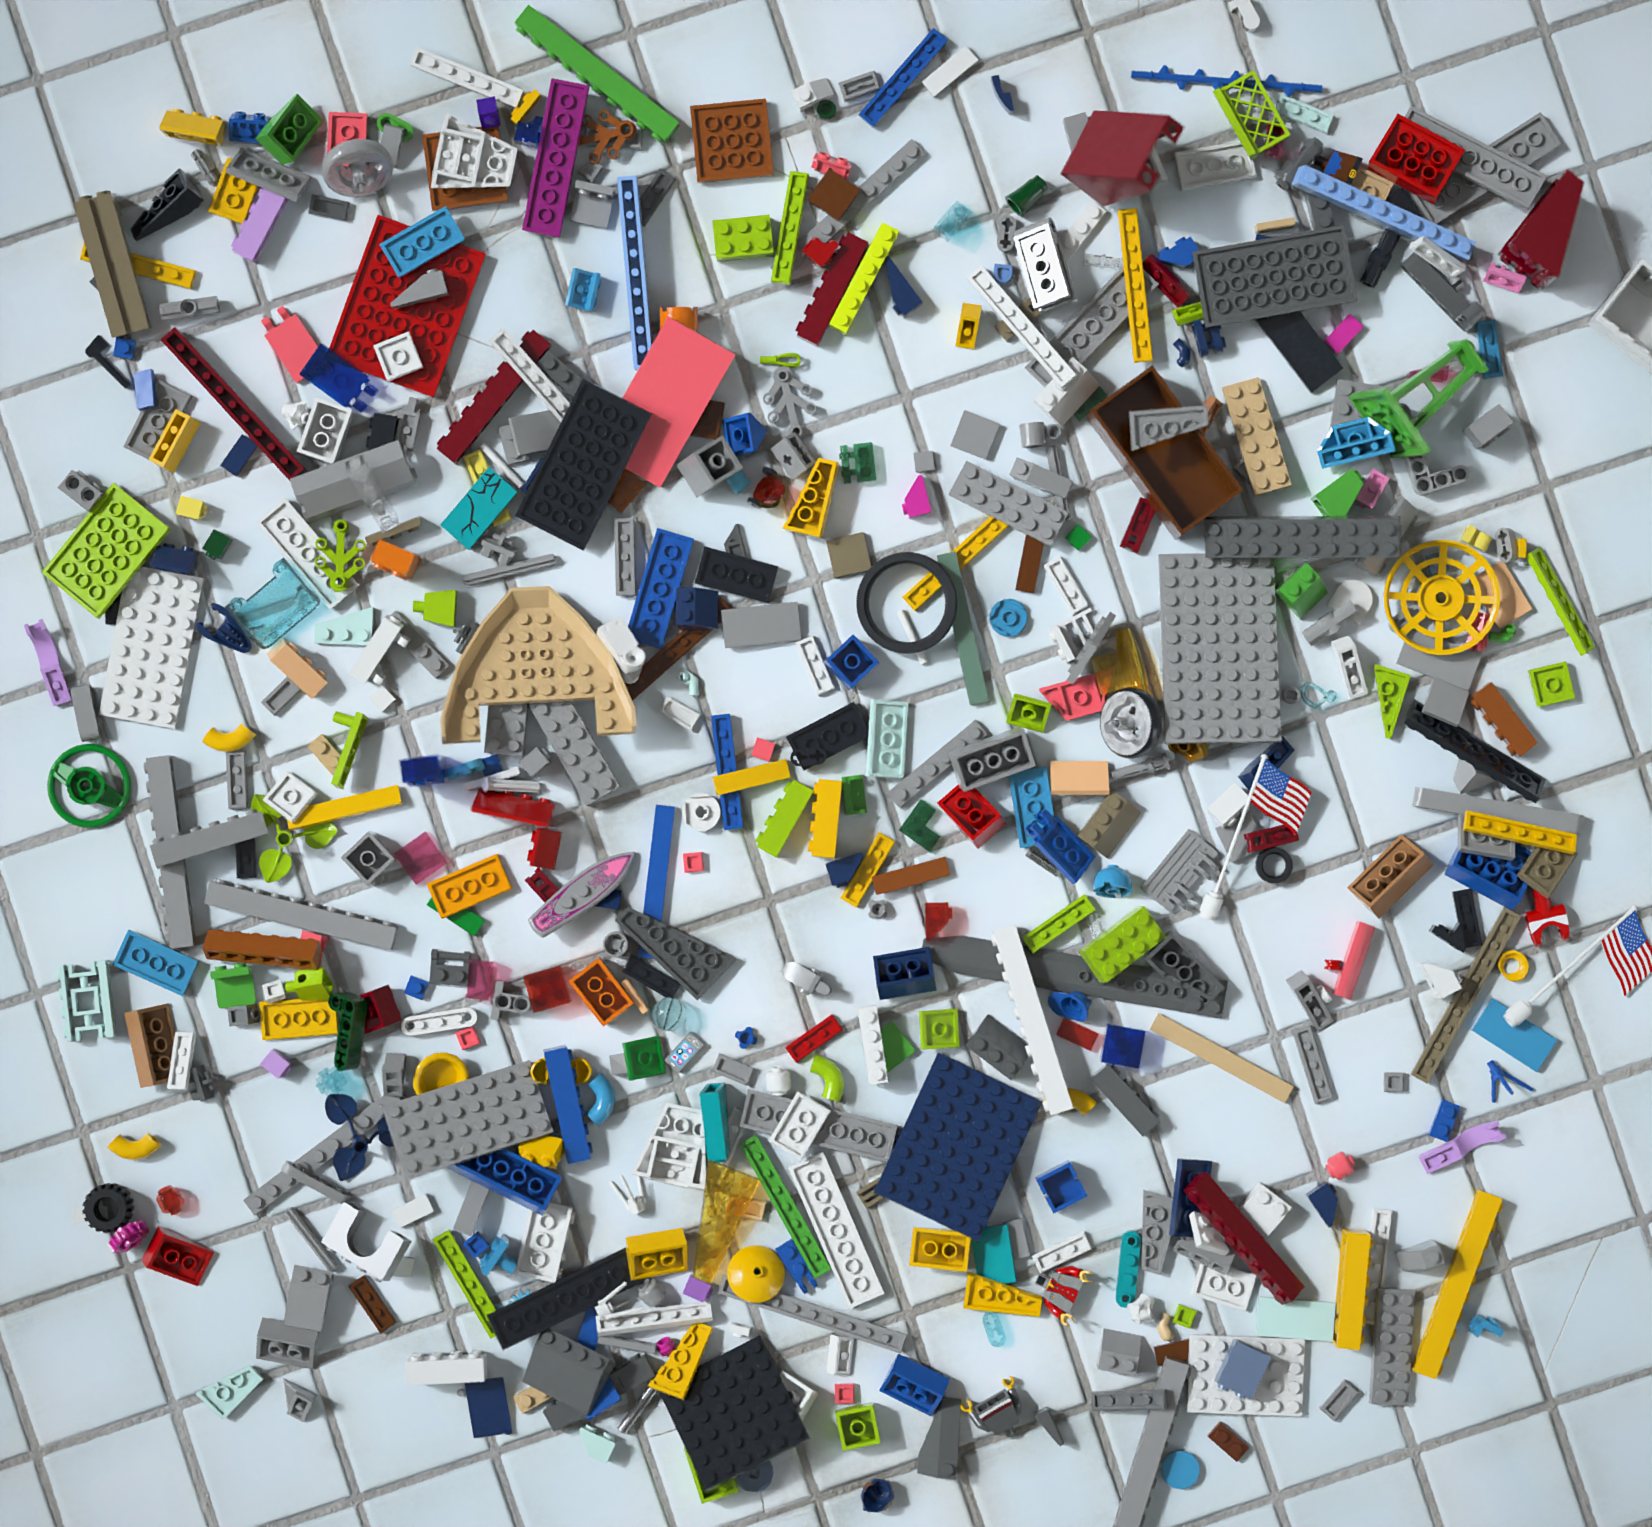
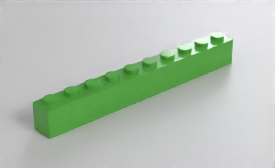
M529 4L514 22L517 27L516 31L524 37L526 35L532 39L531 43L540 49L542 46L547 50L546 54L551 59L555 60L557 58L562 62L561 66L565 70L575 72L577 74L576 78L584 84L586 82L592 86L591 90L599 96L603 94L607 97L606 101L615 108L617 105L621 108V113L625 117L635 119L637 121L636 125L644 131L647 129L653 133L651 136L657 142L663 141L666 144L679 128L680 124L676 119Z

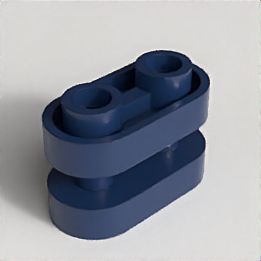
M1200 319L1192 322V329L1200 358L1208 356V350L1213 349L1215 354L1222 353L1223 348H1226L1224 336L1221 337L1219 331L1222 327L1205 328V324H1202ZM1209 330L1210 342H1206L1204 331Z

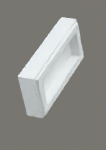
M669 696L666 697L658 713L690 731L693 730L701 716Z
M427 1194L391 1210L399 1228L435 1211Z

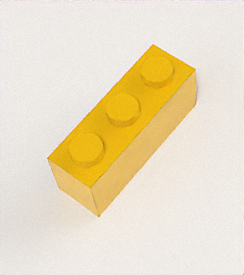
M175 409L148 460L174 474L201 423Z

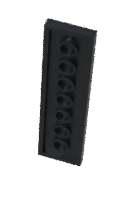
M1414 699L1404 721L1408 728L1419 732L1426 739L1432 740L1444 750L1455 754L1460 760H1465L1473 765L1475 769L1483 771L1493 780L1501 782L1508 789L1516 791L1526 800L1536 804L1540 799L1545 778L1460 726H1452L1422 713L1424 705Z
M625 1247L486 1316L502 1350H505L597 1305L598 1301L604 1299L623 1282H627V1285L614 1296L642 1283V1280H631Z

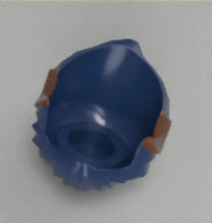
M875 1478L867 1482L861 1492L863 1510L876 1513L886 1510L892 1504L891 1502L895 1496L892 1483L885 1479Z

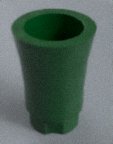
M1036 175L1017 190L1005 196V200L1018 216L1023 217L1049 188L1046 182Z

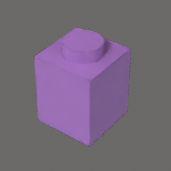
M690 1274L682 1294L704 1303L705 1298L709 1300L713 1289L710 1288L712 1283Z

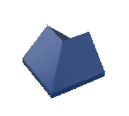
M751 413L722 420L725 439L736 457L758 453L757 449L767 430Z

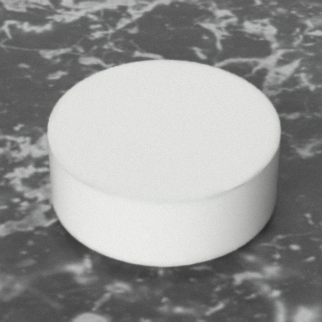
M1322 984L1316 987V991L1325 1003L1332 1000Z

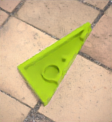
M1374 664L1385 738L1391 739L1411 675Z

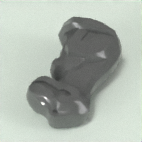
M1309 138L1300 149L1301 154L1298 157L1295 156L1293 160L1288 159L1282 169L1276 171L1274 176L1277 179L1276 184L1285 192L1289 190L1297 191L1298 188L1291 184L1298 167L1303 165L1309 166L1323 152V143L1318 138Z

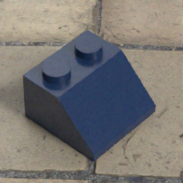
M164 543L163 546H157L150 567L195 576L199 553L193 552L194 548L183 546L181 550L175 549L173 544Z
M697 587L676 588V626L680 630L718 629L719 592Z

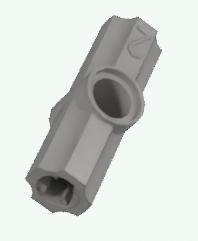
M217 296L184 299L183 301L159 304L162 321L220 313ZM188 304H193V311L186 313L185 307Z
M1349 600L1336 610L1329 611L1318 619V622L1305 629L1302 634L1312 646L1327 635L1330 636L1336 633L1345 623L1357 617L1359 612L1351 600Z

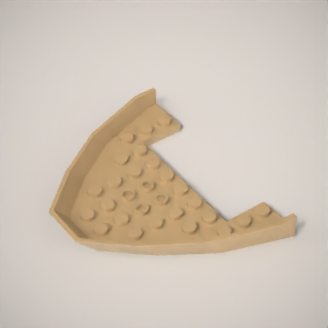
M550 586L510 588L481 622L456 664L440 718L442 744L481 742L479 706L595 700L597 736L636 734L635 707L612 654L585 619Z

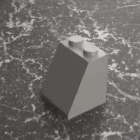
M723 435L677 464L678 469L696 498L743 469Z

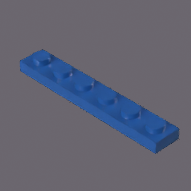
M933 28L858 116L874 128L948 40Z
M730 713L712 715L711 722L717 774L722 775L737 771ZM739 790L721 794L724 830L743 828Z

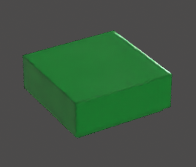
M1079 524L1065 537L1077 551L1092 538Z

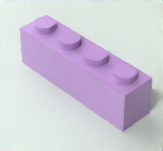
M264 188L259 190L257 203L252 204L248 220L245 219L240 227L242 231L239 237L236 236L231 245L233 247L232 251L254 264L289 200Z

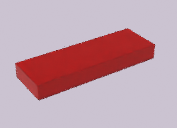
M831 1014L785 1048L797 1063L843 1029Z

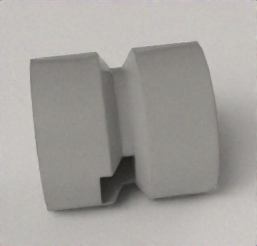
M620 931L609 933L603 941L604 951L612 957L623 955L629 947L627 936Z

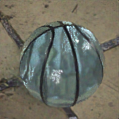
M666 997L655 1004L652 1010V1018L655 1025L661 1030L674 1031L684 1023L686 1011L679 1000Z

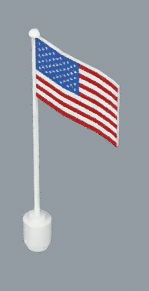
M1266 754L1260 756L1262 759L1215 891L1205 893L1200 907V916L1205 919L1214 921L1215 917H1218L1224 900L1218 891L1250 802L1265 815L1287 826L1295 835H1297L1312 792L1300 781L1276 768L1267 760L1268 756Z
M1635 905L1631 906L1632 909L1528 1002L1526 1000H1517L1505 1011L1506 1014L1503 1016L1505 1021L1513 1028L1516 1025L1519 1026L1532 1014L1530 1004L1600 942L1602 943L1607 961L1619 980L1623 997L1627 995L1652 972V947L1641 929L1636 914L1638 908Z

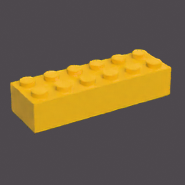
M1342 1228L1332 1342L1336 1348L1360 1350V1345L1364 1344L1362 1326L1366 1324V1315L1363 1312L1364 1307H1367L1368 1295H1365V1291L1370 1283L1367 1269L1371 1268L1372 1259L1369 1257V1249L1373 1248V1237L1366 1230Z

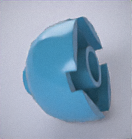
M1108 865L1107 868L1097 873L1094 879L1093 891H1096V895L1106 898H1115L1114 894H1121V898L1129 896L1132 893L1131 878L1118 865Z

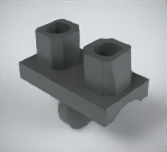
M471 621L469 627L462 625L459 631L453 630V633L457 634L454 642L459 644L455 650L456 652L463 654L480 626L479 624Z
M204 1064L191 1068L189 1083L194 1082L196 1089L190 1093L192 1100H200L202 1102L215 1097L213 1082L218 1080V1077L212 1078L210 1071L206 1072Z

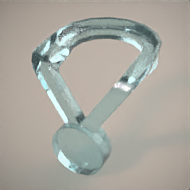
M1313 682L1304 683L1300 690L1303 702L1313 709L1318 708L1325 701L1332 703L1337 697L1335 691L1330 690L1326 693ZM1308 686H1312L1325 697L1317 703L1310 701L1306 697V689Z

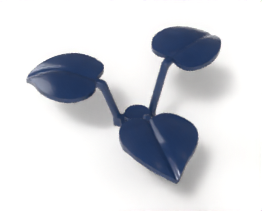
M329 1094L327 1096L325 1111L328 1119L337 1125H341L347 1120L353 1135V1150L349 1147H343L337 1150L333 1156V1165L340 1181L352 1178L363 1169L366 1162L364 1153L367 1152L368 1144L372 1143L376 1135L379 1134V1140L382 1144L389 1147L394 1146L385 1116L377 1122L378 1131H375L368 1139L365 1135L356 1134L352 1121L349 1118L357 1112L356 1101L346 1094Z

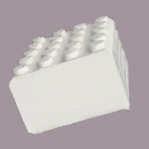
M1643 258L1632 266L1589 321L1588 325L1651 374L1652 265Z

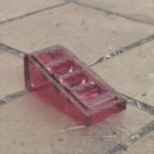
M1449 365L1444 366L1432 375L1430 380L1442 383L1448 380ZM1422 369L1409 372L1406 378H1411Z

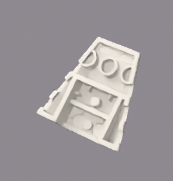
M445 113L432 173L431 188L510 187L517 148Z
M666 1103L631 1174L675 1186L707 1190L702 1111Z

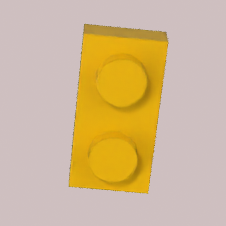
M535 89L532 93L529 91L524 96V103L520 108L517 106L512 111L511 121L517 127L542 98L538 91Z

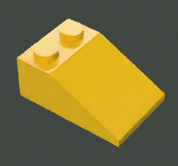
M913 1227L909 1266L967 1272L970 1238L951 1229Z

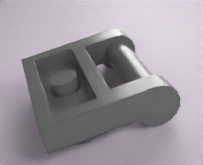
M432 949L429 983L468 986L471 952L457 953ZM437 960L463 961V966L437 964Z

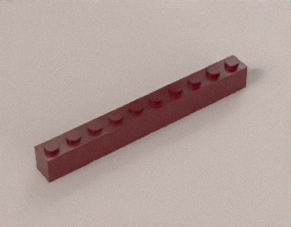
M177 328L171 329L161 339L165 346L288 480L307 471Z

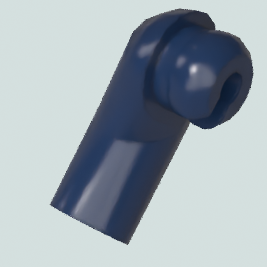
M1178 338L1173 343V346L1180 352L1177 364L1180 367H1185L1190 362L1191 351Z

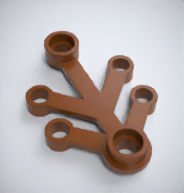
M601 110L598 115L599 119L603 122L608 121L616 127V129L608 130L595 122L590 115L584 114V118L589 117L590 121L587 124L583 122L582 125L589 126L598 133L580 137L578 148L580 145L600 141L594 152L589 155V161L598 164L601 161V154L610 139L618 136L613 147L607 151L609 158L617 159L620 154L619 150L625 140L632 139L636 135L637 128L632 121L624 120L621 122L611 116L609 111ZM604 112L608 114V117L606 119H602V114ZM625 127H630L631 129L628 134L624 132ZM612 150L616 151V156L614 157L610 155ZM594 154L598 156L597 161L592 160Z

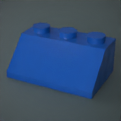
M898 1354L879 1391L931 1416L944 1396L950 1379L906 1356Z

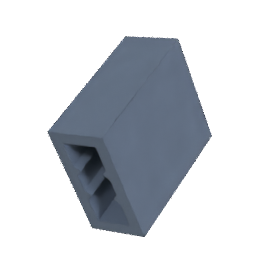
M1233 1339L1214 1381L1218 1383L1217 1387L1228 1392L1231 1389L1236 1392L1235 1396L1243 1400L1246 1397L1252 1399L1272 1357L1239 1340Z

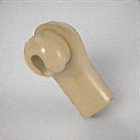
M1163 1312L1157 1325V1330L1162 1340L1170 1342L1174 1339V1333L1168 1327L1172 1316Z

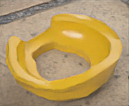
M1515 950L1503 953L1498 961L1500 972L1509 981L1523 979L1529 969L1526 957L1521 952ZM1509 958H1514L1519 962V969L1515 973L1507 974L1503 969L1505 962Z

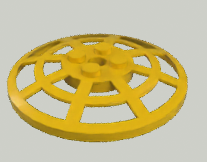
M1433 540L1411 548L1393 565L1385 582L1383 594L1384 609L1392 629L1407 645L1427 654L1451 655L1471 648L1489 632L1499 611L1500 589L1492 567L1476 550L1457 541ZM1440 546L1439 558L1426 560L1417 566L1410 559L1411 555L1422 549ZM1454 547L1463 550L1477 561L1468 568L1459 561L1447 558V548ZM1404 563L1410 572L1403 582L1401 592H1389L1396 571ZM1438 564V575L1427 578L1421 571V569L1429 565ZM1446 564L1459 568L1463 573L1456 579L1447 576ZM1481 566H1483L1490 578L1493 596H1481L1480 585L1474 575ZM1415 575L1422 585L1418 593H1407L1408 585ZM1468 578L1473 584L1475 596L1464 595L1461 584ZM1442 592L1446 595L1444 603L1436 601L1435 596L1437 593ZM1389 599L1400 600L1402 612L1408 621L1401 629L1398 628L1392 617ZM1406 600L1418 602L1421 611L1413 618L1408 611ZM1475 603L1470 617L1466 620L1459 613L1463 604ZM1481 604H1493L1486 625L1478 633L1471 624L1476 619ZM1426 616L1435 620V632L1421 627L1418 623ZM1454 618L1461 625L1452 631L1443 632V621ZM1414 628L1424 635L1434 637L1435 649L1418 645L1405 635ZM1464 630L1473 638L1459 647L1443 649V638L1455 636Z

